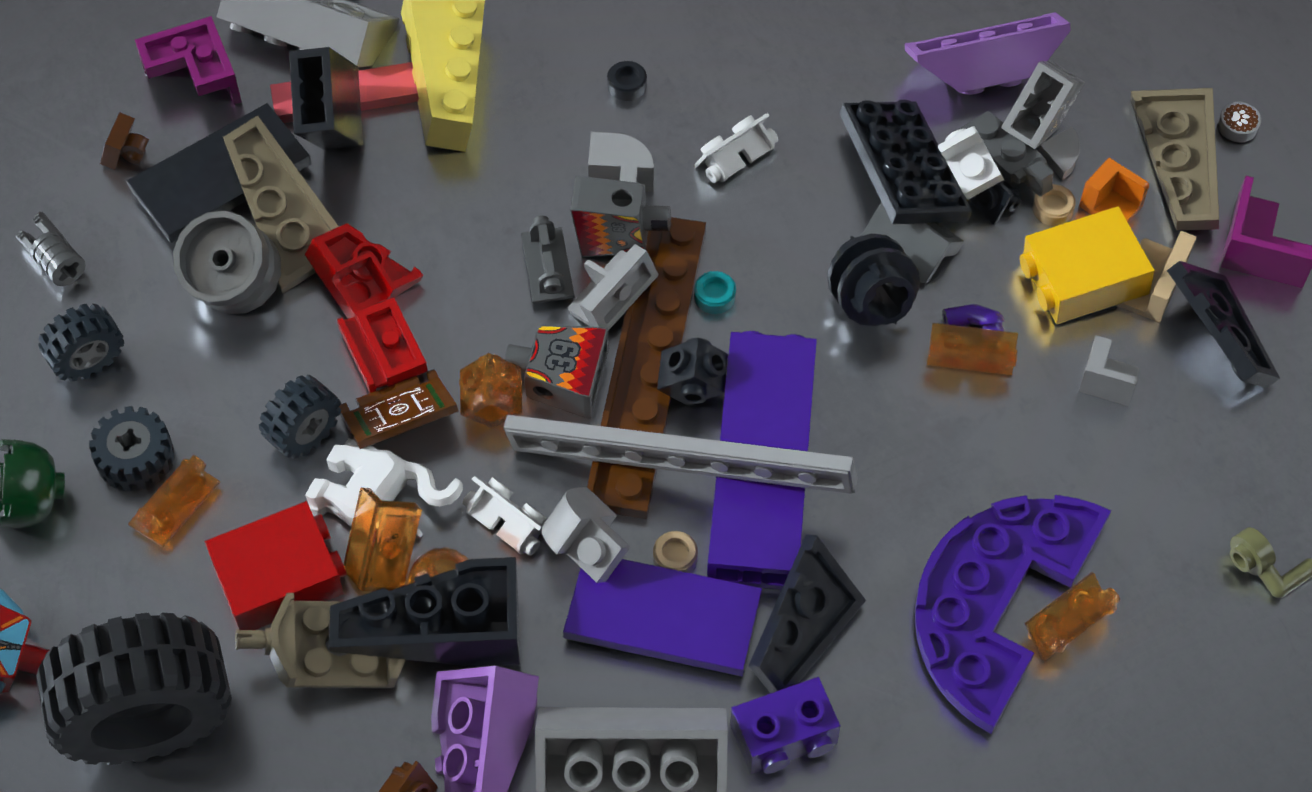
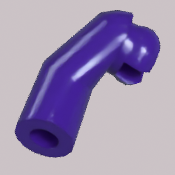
M978 304L942 310L943 324L946 330L981 325V334L985 339L1002 337L1005 333L1002 324L1005 319L999 311Z

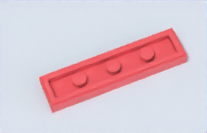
M412 62L358 70L361 111L418 102L417 87L414 84L412 74ZM291 81L271 84L274 112L283 123L293 122Z

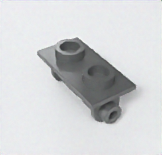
M537 216L532 221L533 224L530 226V232L521 233L533 304L575 298L562 227L555 228L554 223L549 221L547 216Z

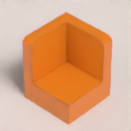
M1109 157L1086 181L1079 207L1092 215L1119 206L1129 223L1143 207L1149 183Z

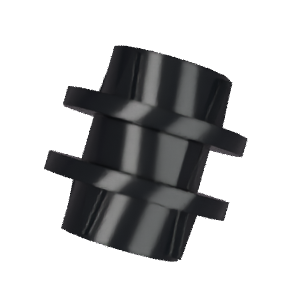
M871 233L855 238L850 236L851 239L842 244L831 260L827 273L830 292L848 318L856 323L866 326L888 325L891 323L896 325L897 321L905 317L910 311L920 287L917 267L912 259L906 255L901 245L887 235Z

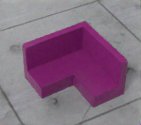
M212 16L135 39L140 60L148 79L187 67L198 96L228 88L234 105L242 103L235 73Z
M1246 175L1235 202L1220 267L1303 288L1312 269V245L1273 236L1280 203L1250 196L1254 177Z

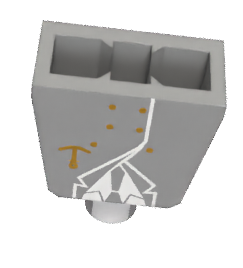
M1040 61L1001 128L1033 149H1037L1059 128L1085 82L1052 61ZM1027 119H1034L1041 124L1039 127H1036Z

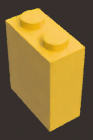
M1119 206L1025 236L1024 252L1020 255V265L1024 275L1028 279H1033L1037 287L1036 292L1039 304L1044 311H1050L1056 325L1150 294L1155 271Z

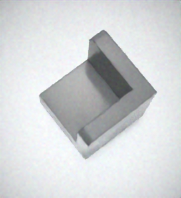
M1095 335L1078 392L1129 406L1137 384L1139 368L1107 358L1112 340Z

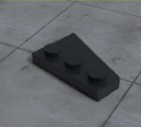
M1178 261L1167 270L1230 360L1231 367L1240 380L1267 388L1280 379L1225 275L1183 261Z
M817 535L805 536L748 665L770 693L798 684L866 601Z

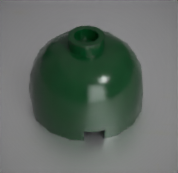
M1 439L0 451H7V453L4 454V463H0V512L3 510V516H0V528L33 526L42 522L50 514L54 499H63L65 475L63 472H56L54 458L41 446L23 440Z

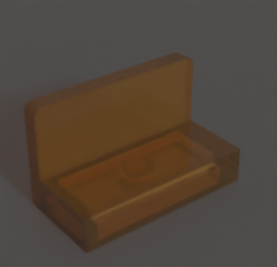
M360 488L343 563L347 575L360 591L373 592L382 588L390 591L405 585L422 509L415 502L382 501L371 488Z

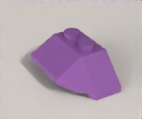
M1054 12L1034 18L919 42L906 43L905 52L917 63L959 93L972 95L983 92L984 87L994 85L1016 86L1022 83V79L1030 78L1038 63L1049 60L1069 34L1071 28L1067 20Z

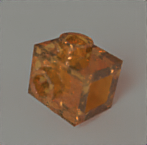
M487 353L460 370V415L494 429L505 422L507 415L517 416L522 413L521 367L504 360L498 355Z

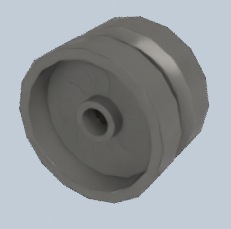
M229 211L207 212L192 220L179 234L173 250V269L180 285L194 298L204 302L212 309L223 313L241 314L248 313L262 306L275 292L281 276V257L274 241L246 218Z

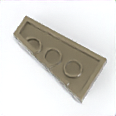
M256 116L224 136L223 139L256 226L274 241L280 254L281 276L278 283L284 294L316 273L305 256L312 239L339 226L259 116Z

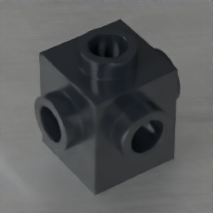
M691 338L682 344L661 351L657 390L687 406L703 403L708 398L725 393L728 354L703 338Z

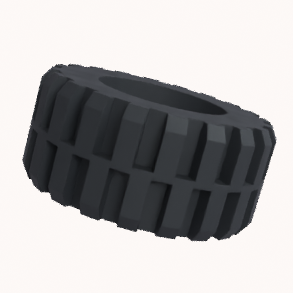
M162 612L160 615L153 616L149 613L135 614V617L124 619L120 616L108 619L107 623L98 626L92 624L82 628L81 633L77 635L70 634L61 640L58 647L53 646L42 660L37 672V685L46 737L49 740V744L67 759L75 762L82 759L85 764L97 765L99 762H107L108 765H118L125 761H134L135 763L146 761L147 758L157 755L162 757L172 754L173 750L181 747L187 748L195 744L198 738L209 736L214 732L216 726H220L223 723L232 702L219 638L202 621L198 622L195 618L186 615L179 618L174 613Z

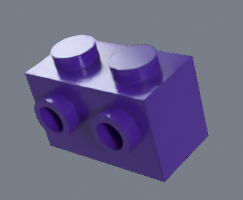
M819 677L731 707L730 726L750 774L762 770L766 774L780 771L790 764V760L804 755H808L809 758L822 756L831 751L834 745L838 743L841 725Z

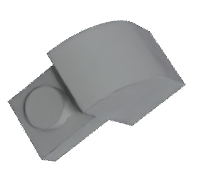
M591 132L588 177L640 183L644 186L645 192H654L653 158L648 148L632 136L621 133Z
M588 487L568 489L541 529L546 543L556 554L566 553L596 583L607 581L630 548L609 527L617 515Z

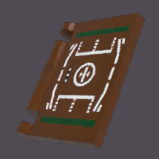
M435 369L426 372L428 381L420 384L418 377L414 376L356 398L358 408L350 411L346 402L339 406L341 418L348 427L359 449L459 412L456 402L438 377Z

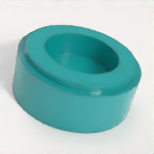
M720 271L704 273L695 282V303L702 311L709 314H721L728 311L736 300V284L734 280L726 273Z

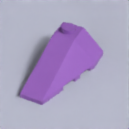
M499 666L439 671L436 673L431 723L432 733L440 734L441 755L435 758L436 774L443 775L445 792L508 791L534 724L539 676Z

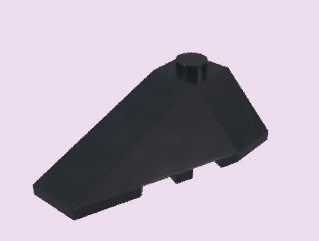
M516 557L469 559L455 564L456 569L432 577L427 573L415 577L414 583L390 591L382 588L331 605L329 627L330 652L473 667L520 665V622Z

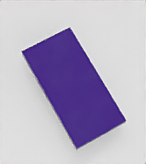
M625 559L619 562L606 582L596 583L580 568L563 630V638L743 677L762 588Z

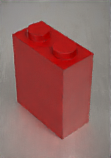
M307 501L204 541L239 630H257L272 624L287 593H294V601H329L344 595L340 578L347 575L345 567L337 550L329 553L324 541L331 539L325 520L322 514L313 516Z

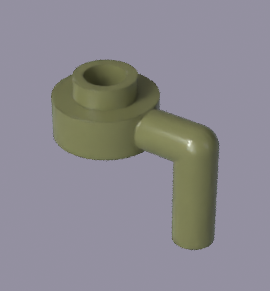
M1248 527L1230 540V557L1235 566L1243 572L1258 575L1270 593L1276 598L1285 597L1312 578V559L1310 558L1305 559L1281 576L1274 567L1276 556L1271 544L1262 533L1254 528Z

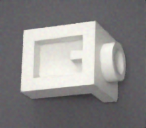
M975 126L952 132L947 136L945 142L938 145L941 154L949 165L967 200L1004 180Z

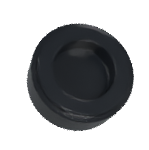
M622 61L614 64L607 74V87L610 94L623 101H632L641 97L647 88L645 69L633 61Z

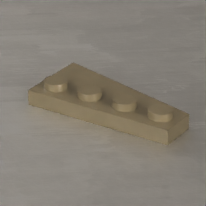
M1213 88L1131 91V103L1176 230L1219 229Z

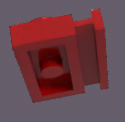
M394 297L357 311L355 316L344 320L343 317L337 319L339 330L369 393L376 391V388L386 384L391 386L428 371L427 362Z

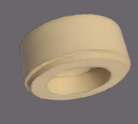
M1052 184L1053 189L1043 196L1035 195L1032 209L1035 217L1043 224L1058 226L1067 223L1072 218L1076 201L1069 189L1061 185Z
M670 531L664 533L656 540L653 547V562L655 566L691 573L696 567L698 548L690 535L680 531Z

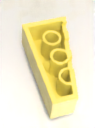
M403 0L401 16L407 33L406 43L408 53L411 54L412 74L419 97L418 107L426 146L466 152L473 125L485 0Z

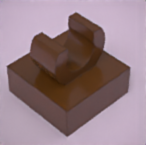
M119 112L104 145L100 161L101 165L115 170L121 156L130 163L140 165L149 139L143 135L131 133L135 118Z

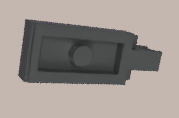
M990 111L983 113L959 128L968 129L975 126L1001 175L1010 186L1014 183L1020 184L1023 182L1040 197L1053 189L1052 180L1054 172L1047 166V160L1036 149L1001 128L1003 122Z

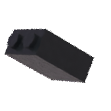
M330 47L289 51L294 134L323 150L363 146L358 66Z

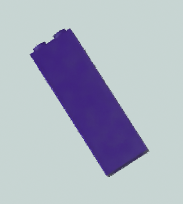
M757 331L731 332L720 441L808 451L817 339L805 338L797 334L777 336L765 335ZM716 476L707 577L758 588L782 590L801 547L805 488Z

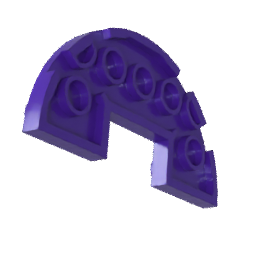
M1027 495L1008 498L992 503L991 508L971 518L967 516L950 529L931 553L923 570L915 604V628L921 656L930 676L946 699L963 716L986 732L992 734L1034 655V652L994 632L1029 568L1071 588L1107 523L1112 510L1082 499L1055 495L1054 499H1028Z

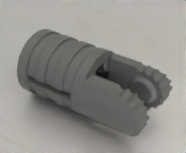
M39 211L32 219L44 234L35 239L31 234L20 230L15 237L43 268L55 285H69L83 274L86 266L85 261L72 248L63 234L43 211Z

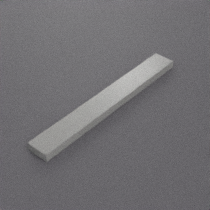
M507 415L503 427L513 450L520 452L850 494L855 493L858 481L853 457L514 415Z

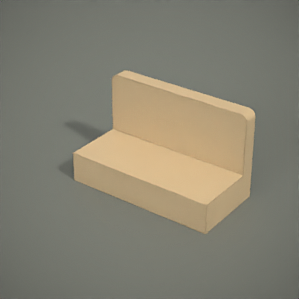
M1180 231L1173 249L1146 238L1142 239L1140 245L1155 270L1150 294L1122 302L1116 306L1160 323L1177 286L1167 270L1178 261L1188 262L1197 237Z

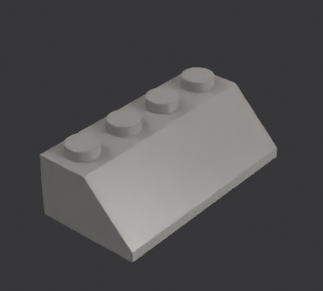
M221 0L217 18L231 22V29L246 34H252L253 31L265 35L264 41L274 45L287 46L289 43L300 47L299 50L330 47L354 63L358 68L374 64L400 20L398 17L350 0Z
M538 707L535 727L536 792H727L728 727L726 708Z

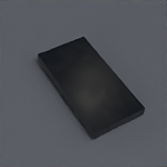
M864 100L860 103H843L840 116L892 224L966 222L969 220L972 209L949 165L941 154L938 143L916 101L874 102Z
M268 103L127 180L131 192L170 243L178 240L179 234L186 226L207 212L229 211L247 201L223 137L254 117L259 116L298 171L312 164L308 152Z

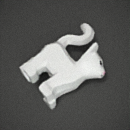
M348 438L345 445H334L326 459L329 470L336 473H341L345 470L354 473L348 484L344 486L330 482L327 479L315 478L305 496L313 516L318 514L323 516L326 512H330L352 528L371 532L375 539V545L381 551H389L394 545L403 544L409 537L420 539L423 535L413 524L414 509L390 505L408 480H416L419 496L429 505L439 507L451 505L456 501L463 490V484L459 479L455 478L445 490H437L432 471L425 466L405 461L389 450H377L371 445L359 449L355 440Z

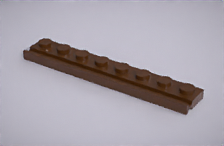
M671 217L670 231H648L645 250L648 252L659 275L625 312L601 426L665 434L672 397L657 390L661 351L684 342L706 234V222ZM593 461L587 487L616 515L647 520L657 469Z

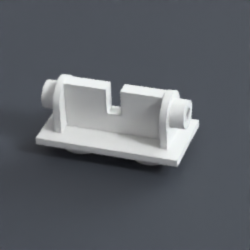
M768 112L757 120L752 115L746 117L732 128L735 134L726 140H723L719 135L700 149L703 155L694 164L695 168L705 163L708 167L706 175L713 183L717 181L724 182L746 166L738 154L741 151L750 164L767 152L772 151L775 148V143L778 142V136L773 129L769 128L766 130L762 124L770 116Z
M474 476L472 480L481 487L477 492L472 490L464 497L462 504L467 507L466 513L473 516L489 530H493L500 519L503 518L506 522L496 535L513 547L519 554L527 553L529 556L533 555L541 544L537 538L542 532L541 529L547 517L528 503H525L520 508L510 500L514 492L497 479L492 477L487 483Z

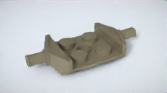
M287 593L271 624V628H266L265 631L236 629L235 634L236 650L265 648V655L270 656L279 680L287 688H394L406 662V659L358 654L337 656L329 652L326 642L329 641L330 606L343 601H294V593Z

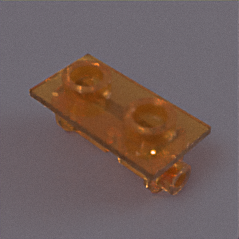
M932 322L927 365L1012 375L1013 367L1016 366L1017 361L1016 346L1018 333Z
M193 455L189 460L183 459L181 465L142 508H139L137 514L128 525L163 548L220 484V481L204 471L207 466L199 457Z
M1091 572L1024 624L1041 659L1046 661L1056 652H1064L1067 648L1066 645L1082 634L1088 627L1096 623L1107 613L1113 614L1117 611L1120 597L1110 587L1106 590L1101 589L1095 574Z

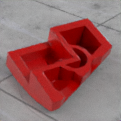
M348 223L313 238L305 253L306 258L348 319L354 317L357 311L397 297L423 278V274L419 269L414 267L412 271H409L388 257L391 253L390 250L380 244L368 241L362 232Z

